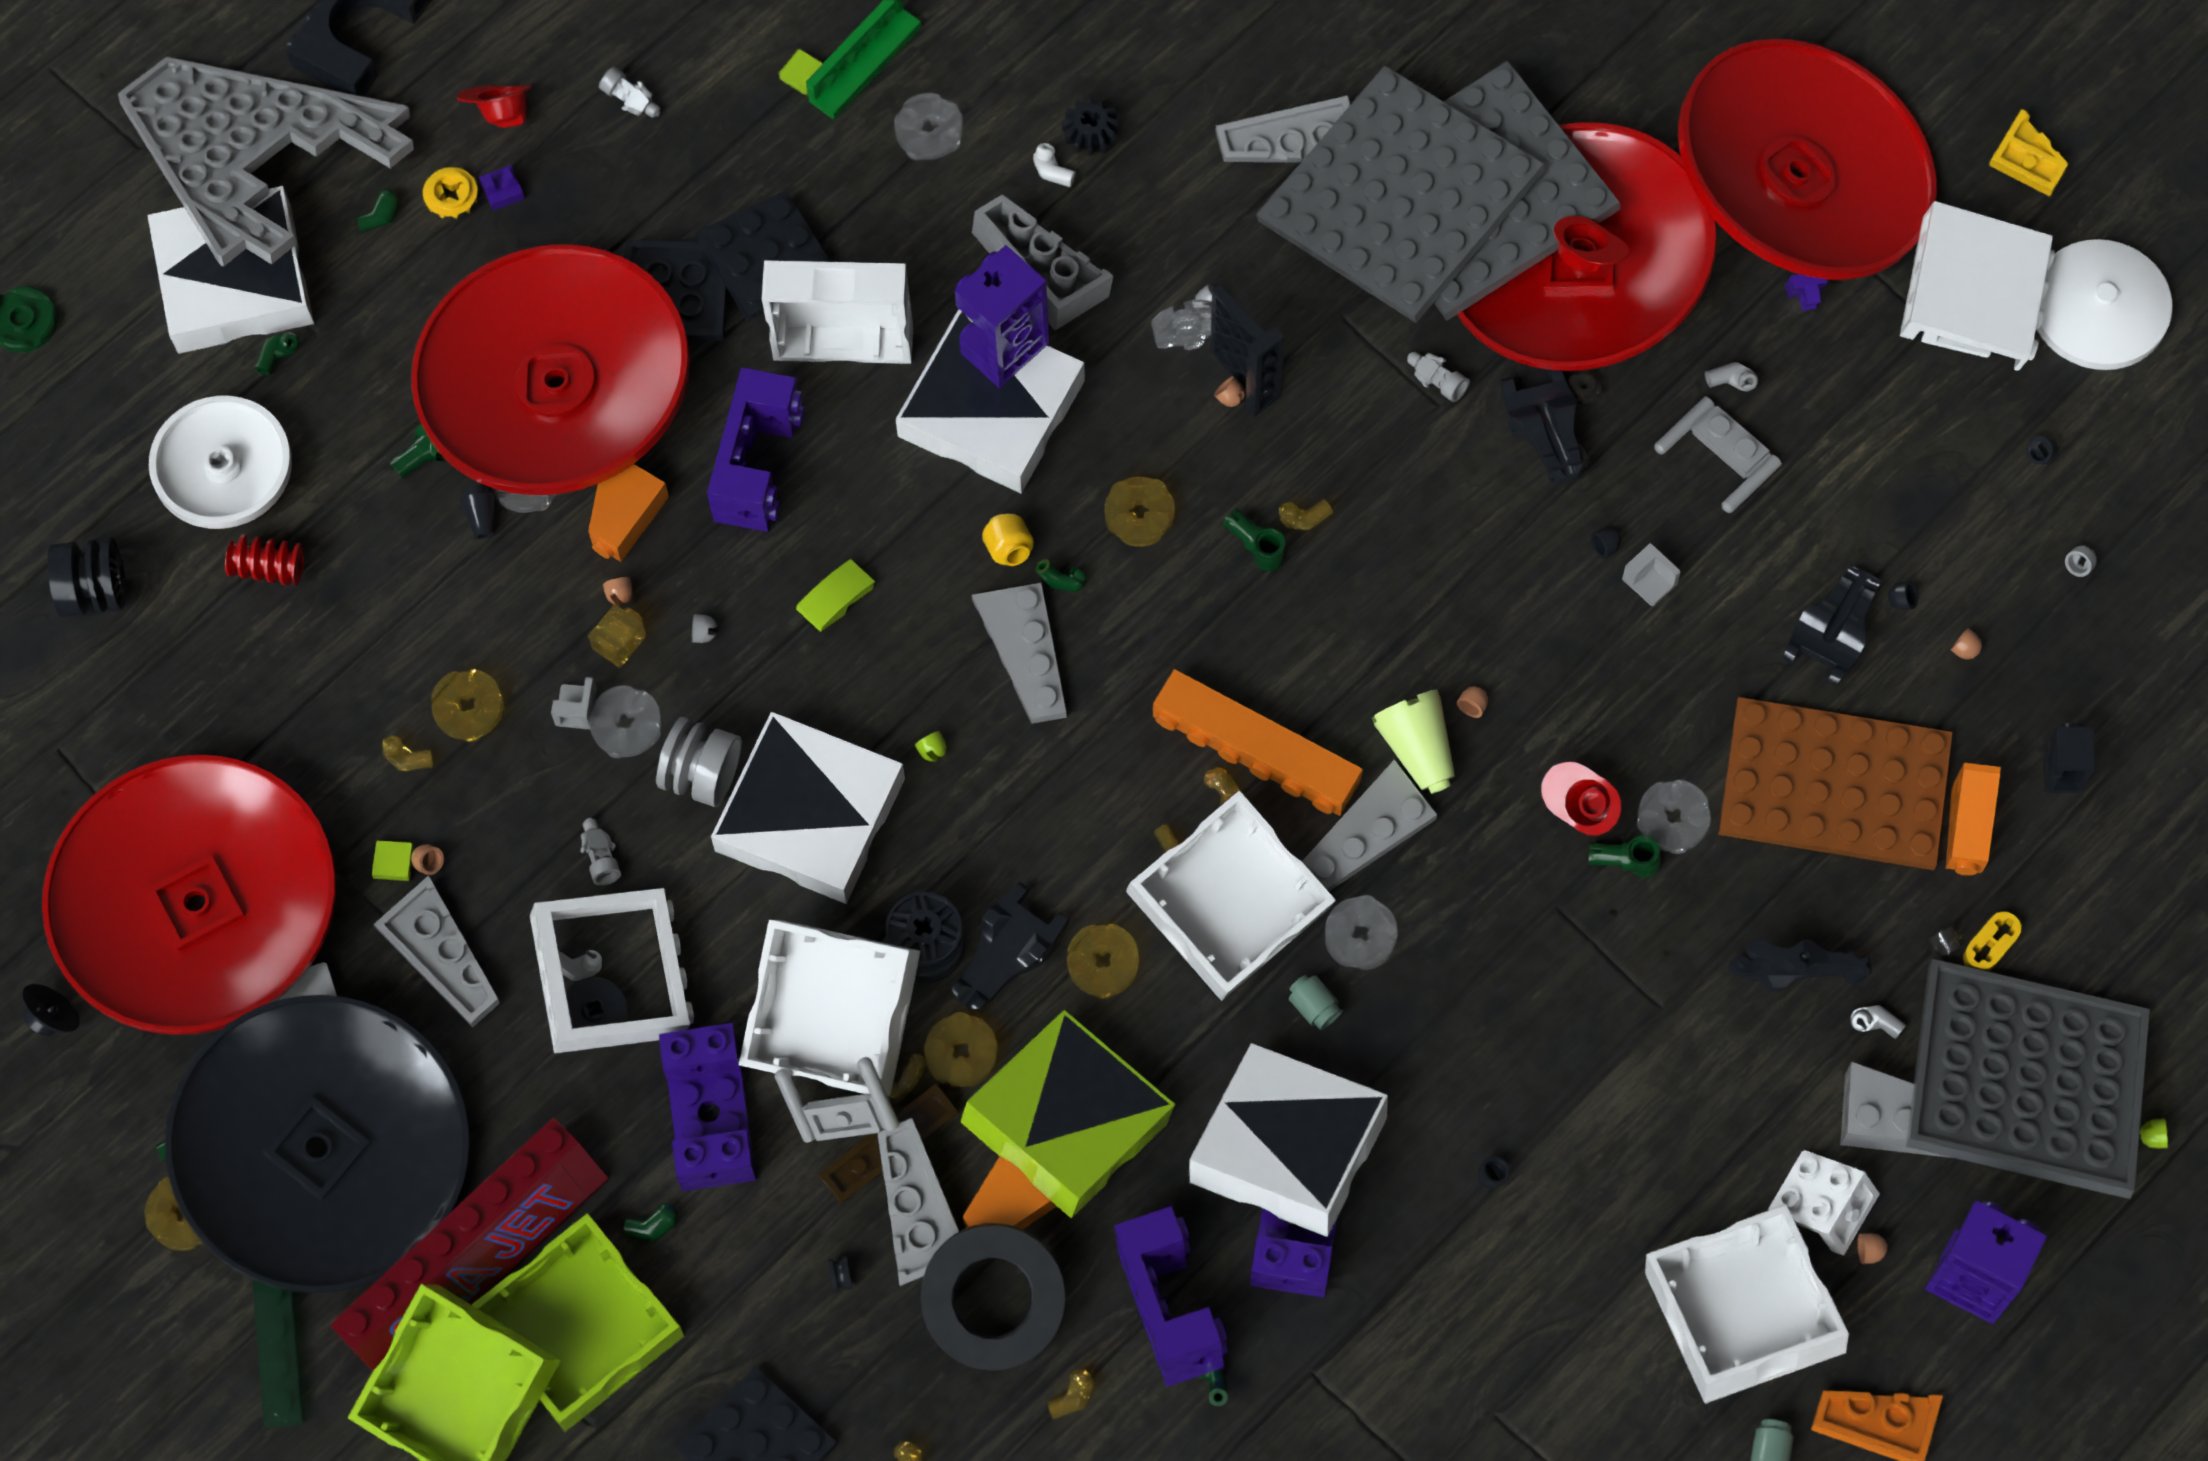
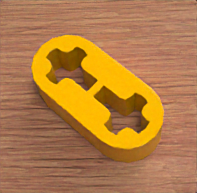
M1999 912L1992 916L1967 946L1963 954L1965 966L1987 972L1991 971L2018 939L2021 933L2019 919L2009 912ZM2009 925V934H2004L1998 941L1993 938L1998 930V926ZM1986 945L1989 946L1991 950L1986 956V960H1982L1980 963L1974 960L1975 951L1979 953Z

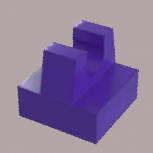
M511 165L479 177L493 211L525 199Z
M1801 274L1792 275L1785 284L1787 297L1798 296L1802 312L1816 309V304L1821 302L1819 292L1823 290L1828 281L1827 279Z

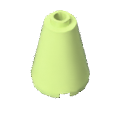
M1437 690L1417 695L1418 698L1409 701L1399 702L1372 717L1375 727L1420 789L1425 790L1429 788L1431 794L1450 787L1449 779L1455 777L1441 698Z

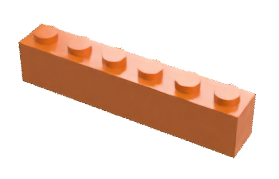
M1175 669L1153 703V717L1156 718V722L1162 727L1171 731L1177 729L1185 733L1192 743L1200 747L1207 745L1217 750L1219 756L1233 764L1239 762L1247 766L1256 777L1266 781L1271 779L1279 783L1286 793L1294 797H1300L1301 795L1311 800L1318 810L1326 814L1333 812L1341 816L1361 782L1363 769Z

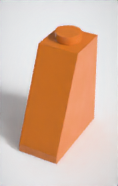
M635 464L621 473L598 483L588 530L593 545L592 548L606 559L612 556L622 562L668 500L669 494L666 483Z
M1971 763L1963 764L1951 788L1946 869H1953L1958 874L1969 876L1982 873L1989 861L2001 767Z
M999 1156L963 1215V1221L966 1228L980 1224L998 1223L1011 1225L1023 1230L1055 1208L1056 1205L1033 1186L1018 1167Z

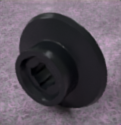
M597 977L584 978L572 984L566 991L572 1029L625 1022L627 1017L626 999L620 989L610 981ZM594 1006L598 1008L599 1014L592 1017L587 1009Z
M41 984L25 986L22 992V1002L26 1008L23 1018L33 1031L44 1036H52L55 1032L68 1033L79 1027V1015L63 995Z

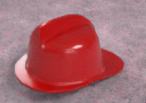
M479 86L459 92L456 98L459 101L476 103L488 123L507 128L525 123L527 111L526 91L532 86Z
M1582 216L1564 217L1556 222L1553 229L1555 239L1559 243L1560 259L1572 269L1594 272L1599 270L1602 265L1620 263L1628 256L1629 249L1627 244L1591 219Z
M1562 762L1553 766L1545 774L1541 784L1542 798L1546 807L1554 815L1587 835L1604 834L1617 824L1621 815L1622 801L1616 788L1606 779L1577 762Z

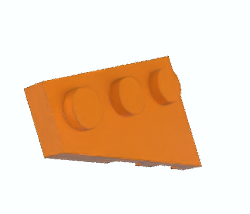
M1823 1391L1811 1430L1898 1461H1925L1943 1396L1929 1395L1928 1398L1909 1397V1394L1873 1396L1867 1392Z

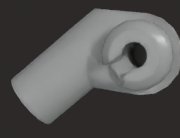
M1737 362L1705 371L1706 382L1710 388L1728 383L1739 390L1750 391L1758 384V377L1755 372Z

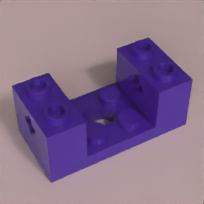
M1005 245L998 252H991L983 260L981 267L975 273L965 275L958 282L955 290L956 307L973 321L960 334V353L1000 389L1049 344L1046 280Z
M741 367L707 491L714 522L768 532L771 520H777L780 500H776L777 486L773 485L771 472L748 468V461L744 460L747 450H753L756 431L793 438L796 427L802 426L805 407L801 406L802 392L798 391L796 378Z
M728 1023L659 1034L662 1065L668 1081L675 1136L672 1146L676 1177L682 1192L756 1181L741 1065H739L738 1039L733 1024ZM707 1105H715L720 1109L718 1118L712 1122H705L699 1117L701 1109Z
M1976 1200L1969 1209L1960 1230L1955 1229L1950 1236L1925 1290L1994 1324L2021 1291L2047 1236L2040 1233L2039 1228L2035 1224L2024 1219L2016 1221L2005 1215L2004 1210L1998 1205L1988 1201L1981 1203ZM1998 1233L2004 1236L2003 1245L1996 1243V1235Z
M1168 1207L1114 1225L1118 1255L1166 1387L1224 1368L1223 1354L1228 1353L1225 1343L1227 1338L1220 1318L1213 1319L1209 1307L1171 1320L1164 1298L1160 1299L1157 1290V1277L1187 1267L1185 1254L1191 1251L1187 1240L1189 1235L1183 1218L1176 1219L1172 1207Z
M1262 1208L1250 1286L1324 1298L1336 1221L1327 1237L1304 1227L1293 1226L1289 1221L1278 1218L1275 1214Z

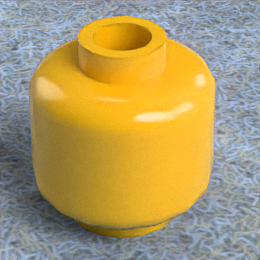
M999 514L994 516L986 525L982 534L983 542L991 557L1000 565L1016 566L1023 563L1029 557L1034 544L1033 537L1026 524L1016 514Z

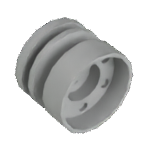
M680 717L672 727L660 754L656 776L657 787L665 791L673 787L674 794L683 795L692 783L691 795L693 800L718 807L729 791L738 766L742 745L741 736L721 729H715L706 741L707 729L705 724L696 723L693 727L691 719Z

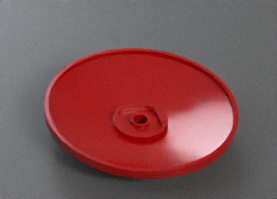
M1789 39L1756 40L1730 48L1715 57L1699 73L1685 95L1678 121V141L1683 166L1689 182L1697 197L1714 220L1733 239L1760 258L1797 274L1821 279L1846 280L1873 275L1889 268L1900 261L1919 241L1923 216L1933 202L1936 201V174L1929 146L1915 118L1897 95L1879 78L1853 60L1832 50L1807 42ZM1790 169H1797L1803 178L1796 177Z
M547 245L533 247L502 256L477 269L459 282L434 309L421 332L413 356L411 385L414 405L419 420L431 443L449 464L467 477L488 487L509 493L524 495L568 493L596 485L621 473L642 458L661 439L674 420L685 395L690 367L689 346L682 320L671 297L649 273L635 263L611 252L587 246ZM553 377L565 378L563 384L559 387L551 388L547 386Z

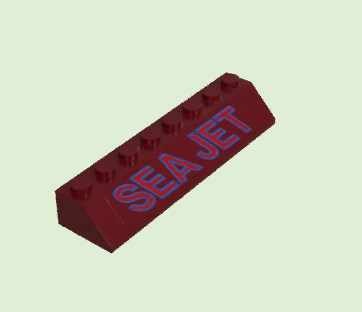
M553 1117L337 1317L330 1326L373 1372L388 1353L395 1331L421 1284L440 1285L472 1305L501 1282L595 1194L609 1178L575 1138Z

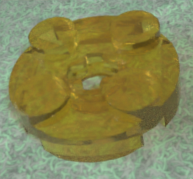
M1132 477L1116 482L1111 487L1110 494L1106 498V525L1112 534L1114 532L1116 536L1122 538V542L1128 545H1152L1158 542L1168 529L1170 530L1174 522V500L1166 489V485L1159 479ZM1136 505H1143V507L1149 509V511L1144 512V518H1137L1136 513H1130V510L1135 508Z
M469 669L470 672L464 671L460 673L454 671L444 676L435 686L431 697L432 713L436 724L445 734L455 739H463L466 742H475L496 727L501 719L505 704L498 684L485 672L477 669ZM476 699L473 703L475 707L472 710L460 711L462 708L459 703L460 700Z
M1096 924L1087 926L1080 930L1069 944L1067 968L1070 978L1079 989L1087 994L1095 995L1101 999L1110 998L1127 989L1133 983L1138 973L1140 958L1137 944L1134 938L1120 926L1108 924V926H1096ZM1097 953L1102 956L1106 953L1111 954L1109 959L1111 965L1109 967H1097V960L1094 956Z
M958 1012L940 1020L933 1026L928 1033L924 1052L928 1069L936 1080L948 1087L968 1086L969 1088L981 1084L992 1074L996 1067L998 1046L994 1032L983 1020L975 1016H969L964 1012ZM965 1043L969 1045L968 1052L970 1056L968 1058L959 1056L956 1059L952 1056L955 1052L953 1047L956 1044L963 1045Z
M165 1177L159 1182L147 1200L145 1206L146 1227L163 1246L172 1250L188 1251L202 1242L193 1233L184 1218L182 1222L177 1221L178 1216L174 1212L178 1205L174 1198L169 1178Z

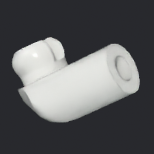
M1047 143L1040 144L1037 147L1036 153H1034V163L1039 175L1045 180L1071 187L1075 171L1058 166L1054 157L1055 149L1052 145Z

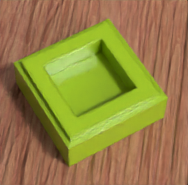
M798 49L780 71L779 76L785 83L808 95L806 81L823 63Z
M376 841L372 869L373 878L410 881L411 856L414 851L413 843Z

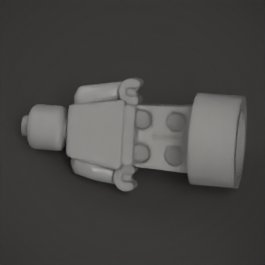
M615 66L606 72L599 84V89L609 96L615 95L624 101L625 106H622L623 110L638 116L642 112H645L652 118L659 116L660 107L652 102V93L646 89L643 82L639 81L637 86L633 85L626 79V74Z
M1416 351L1408 354L1407 361L1415 367V376L1423 383L1424 387L1429 388V384L1433 383L1441 389V394L1452 402L1458 401L1464 395L1469 385V379L1457 371L1452 373L1444 368L1443 362H1446V359L1431 353L1422 357Z
M587 818L583 823L585 832L581 834V853H584V851L589 853L592 862L589 870L593 883L596 885L611 884L621 876L617 860L612 857L610 852L614 850L615 844L611 842L610 836L605 831L599 829L595 819Z

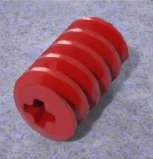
M241 534L238 543H235L234 540L230 541L225 557L227 576L235 577L239 574L243 579H249L252 576L255 581H262L266 578L268 583H276L280 580L281 584L286 586L293 582L296 587L301 581L304 567L302 543H296L293 551L290 552L288 541L284 540L279 550L275 548V540L269 538L265 547H262L260 536H255L251 545H248L247 534Z

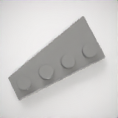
M1348 96L1217 125L1215 131L1223 161L1302 162L1350 106Z
M1037 583L972 595V601L980 613L984 626L994 642L1004 667L1007 669L1031 724L1067 718L1042 584Z
M1393 760L1302 862L1329 892L1435 821L1437 814L1397 762Z
M429 876L374 924L376 929L472 1027L500 1003Z
M913 1118L899 1123V1127L895 1130L886 1131L884 1129L878 1133L900 1286L924 1277L925 1270L934 1253L947 1239L959 1232Z

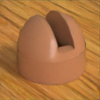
M1231 376L1220 385L1214 396L1225 406L1234 407L1238 406L1241 402L1240 400H1243L1245 397V390L1242 384L1234 376Z
M629 577L615 578L603 583L605 596L609 602L619 606L630 601L633 595V587Z
M1967 628L1950 650L1960 658L1973 659L1980 653L1982 642L1976 633Z
M1477 686L1468 687L1457 700L1458 708L1466 715L1474 718L1481 717L1488 705L1486 691Z
M427 844L416 847L412 853L411 861L412 865L419 872L433 875L441 869L444 856L439 848Z
M1875 1233L1859 1234L1858 1254L1861 1263L1868 1264L1881 1261L1887 1252L1885 1239Z

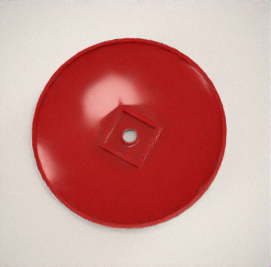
M1583 122L1559 125V127L1620 202L1621 209L1600 222L1599 225L1627 244L1629 249L1627 258L1613 265H1602L1597 271L1585 272L1572 269L1564 264L1557 250L1457 314L1463 325L1490 349L1518 363L1548 370L1575 371L1604 367L1627 360L1660 342L1673 332L1696 306L1711 276L1716 254L1715 220L1697 197L1689 182L1682 158L1678 153L1659 140L1634 129L1605 123Z
M186 755L158 760L123 774L99 790L78 810L58 839L47 867L42 895V914L48 945L63 975L78 994L94 1008L124 1025L143 1031L172 1035L199 1034L219 1030L243 1014L280 999L301 979L311 966L323 945L334 913L336 898L334 859L324 830L311 808L297 792L272 773L253 764L222 756ZM196 895L205 897V904L200 910L189 911L187 909V902L191 897Z

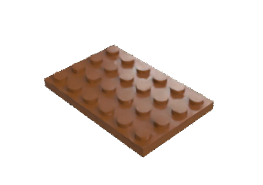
M1738 697L1718 835L1935 870L1952 732Z

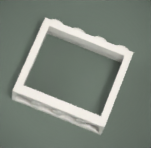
M664 888L534 903L530 920L554 1053L659 1040V1034L688 1030L690 1023H693L694 1019L693 1008L690 1002L685 1001L683 990L687 988V977L685 969L679 968L677 956L680 955V940L678 934L672 933L671 922L674 920V909L672 901L666 900ZM653 909L673 1016L572 1029L552 920Z

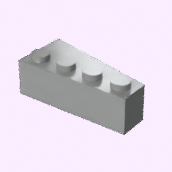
M1000 195L975 211L972 233L989 253L993 251L998 252L1007 245L1046 280L1048 323L1054 330L1059 329L1110 296L1113 280L1111 273L1104 268L1101 271L1090 263L1089 257L1080 251L1076 253L1062 242V238L1053 231L1049 233L1037 224V219L1004 195Z
M1851 1062L1845 1073L1841 1145L1948 1157L1906 1147L1913 1083Z

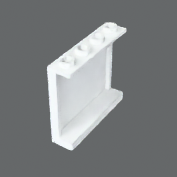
M1934 201L1923 216L1900 336L1913 340L1919 331L2015 358L2014 370L2019 371L2027 360L2034 358L2037 351L2038 341L2034 340L2035 331L2041 325L2044 311L2040 310V303L2045 298L2049 287V280H2046L2045 276L2046 270H2049L2054 259V250L2050 249L2053 236Z

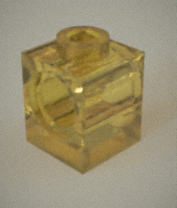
M614 604L588 635L592 649L621 668L646 637L642 617L630 608L623 610Z

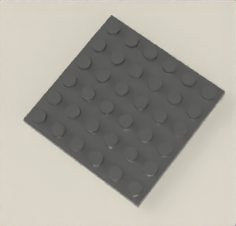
M1508 61L1444 102L1544 163L1546 171L1435 300L1434 305L1446 321L1557 251L1559 243L1555 239L1553 229L1556 222L1561 218L1582 216L1599 224L1621 209L1617 198Z
M1384 66L1260 209L1256 216L1260 223L1417 323L1546 170L1544 163Z
M1932 959L1928 968L1906 1147L2130 1199L2135 1189L2150 1009Z

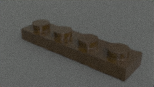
M934 1084L899 1111L896 1117L899 1123L913 1118L920 1137L924 1141L955 1117L958 1111L937 1084ZM878 1133L868 1135L818 1174V1177L840 1205L883 1172Z

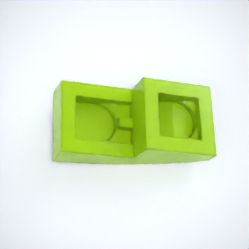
M850 559L811 590L799 602L796 610L821 632L845 616L848 606L872 591L875 581Z

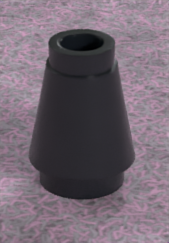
M475 485L463 489V498L460 499L474 538L485 539L494 536L495 494L486 485Z

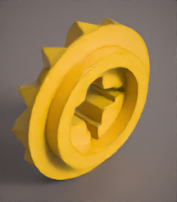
M448 167L436 171L427 179L423 188V198L430 212L438 214L442 219L444 216H452L457 219L459 214L463 212L469 213L470 207L474 202H477L478 188L474 178L467 171ZM443 187L452 192L457 189L458 200L451 197L446 198Z

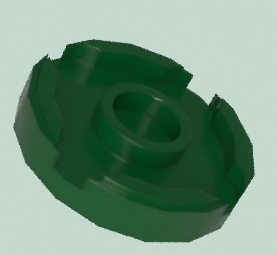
M18 286L10 289L11 292L5 295L0 294L1 348L14 353H27L39 349L51 339L56 330L58 317L53 303L44 292L33 287Z

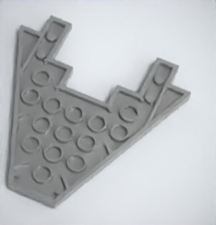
M165 57L118 93L122 108L218 263L223 267L245 249L273 264L296 245L294 234L251 209L269 195L268 185L251 175V173L290 142L295 143L317 157L341 138L389 168H392L414 150L413 140L395 130L410 118L409 107L405 105Z

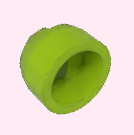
M940 731L924 737L915 744L919 754L925 760L931 762L937 761L938 756L943 757L946 753V742Z
M2165 1118L2152 1119L2141 1126L2140 1134L2143 1144L2155 1149L2168 1148Z

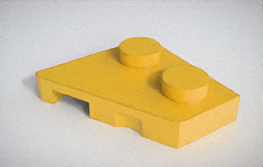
M2021 109L1993 155L1989 166L2050 197L2066 171L2068 163L2059 152L2051 147L2050 141L2045 134L2036 131L2029 122V114Z

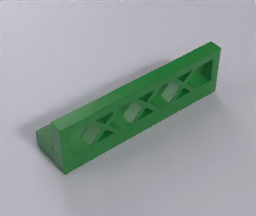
M883 0L806 81L809 102L835 120L922 29L921 21L903 9L902 0Z

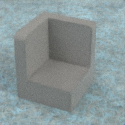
M1650 543L1625 566L1622 580L1649 605L1655 606L1677 585L1681 571Z
M586 677L584 686L561 685L559 700H553L551 710L555 726L591 729L597 694L593 678Z

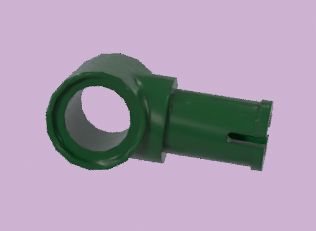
M419 424L415 430L416 438L412 440L413 444L389 461L401 479L426 460L428 462H431L433 459L436 462L446 460L431 443L422 424Z
M1237 508L1231 511L1233 516L1228 514L1222 526L1230 530L1245 543L1244 547L1253 554L1255 564L1265 571H1272L1281 567L1285 557V538L1282 533L1273 528L1258 527ZM1273 546L1277 551L1269 554L1263 552L1261 548Z
M1637 836L1631 841H1623L1622 845L1590 842V866H1621L1622 870H1632L1635 875L1642 878H1650L1661 869L1662 858L1657 841L1651 836ZM1647 851L1654 855L1646 862L1635 859L1641 852Z

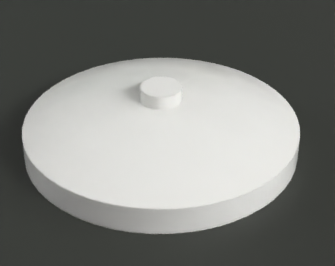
M2109 240L2080 241L2066 246L2054 254L2052 265L2049 270H2046L2045 279L2049 280V287L2045 298L2040 303V310H2043L2044 314L2038 329L2039 334L2052 350L2074 364L2098 370H2112L2133 365L2146 358L2155 350L2163 339L2171 320L2172 298L2165 277L2148 257L2130 246Z
M235 396L203 398L179 409L159 429L152 443L149 455L150 478L164 506L181 520L209 529L236 527L264 514L276 503L285 490L292 467L290 445L278 420L261 405Z

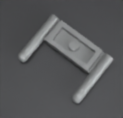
M1708 397L1702 398L1654 445L1657 453L1665 454L1689 430H1692L1693 435L1741 477L1747 478L1723 501L1722 508L1727 513H1732L1782 465L1778 457L1769 453L1770 450L1719 406L1715 407Z
M862 1057L857 1063L869 1094L808 1102L805 1106L789 1072L786 1069H780L775 1073L777 1084L804 1142H811L814 1139L821 1141L879 1133L882 1129L892 1131L899 1127V1121L874 1064L869 1057Z

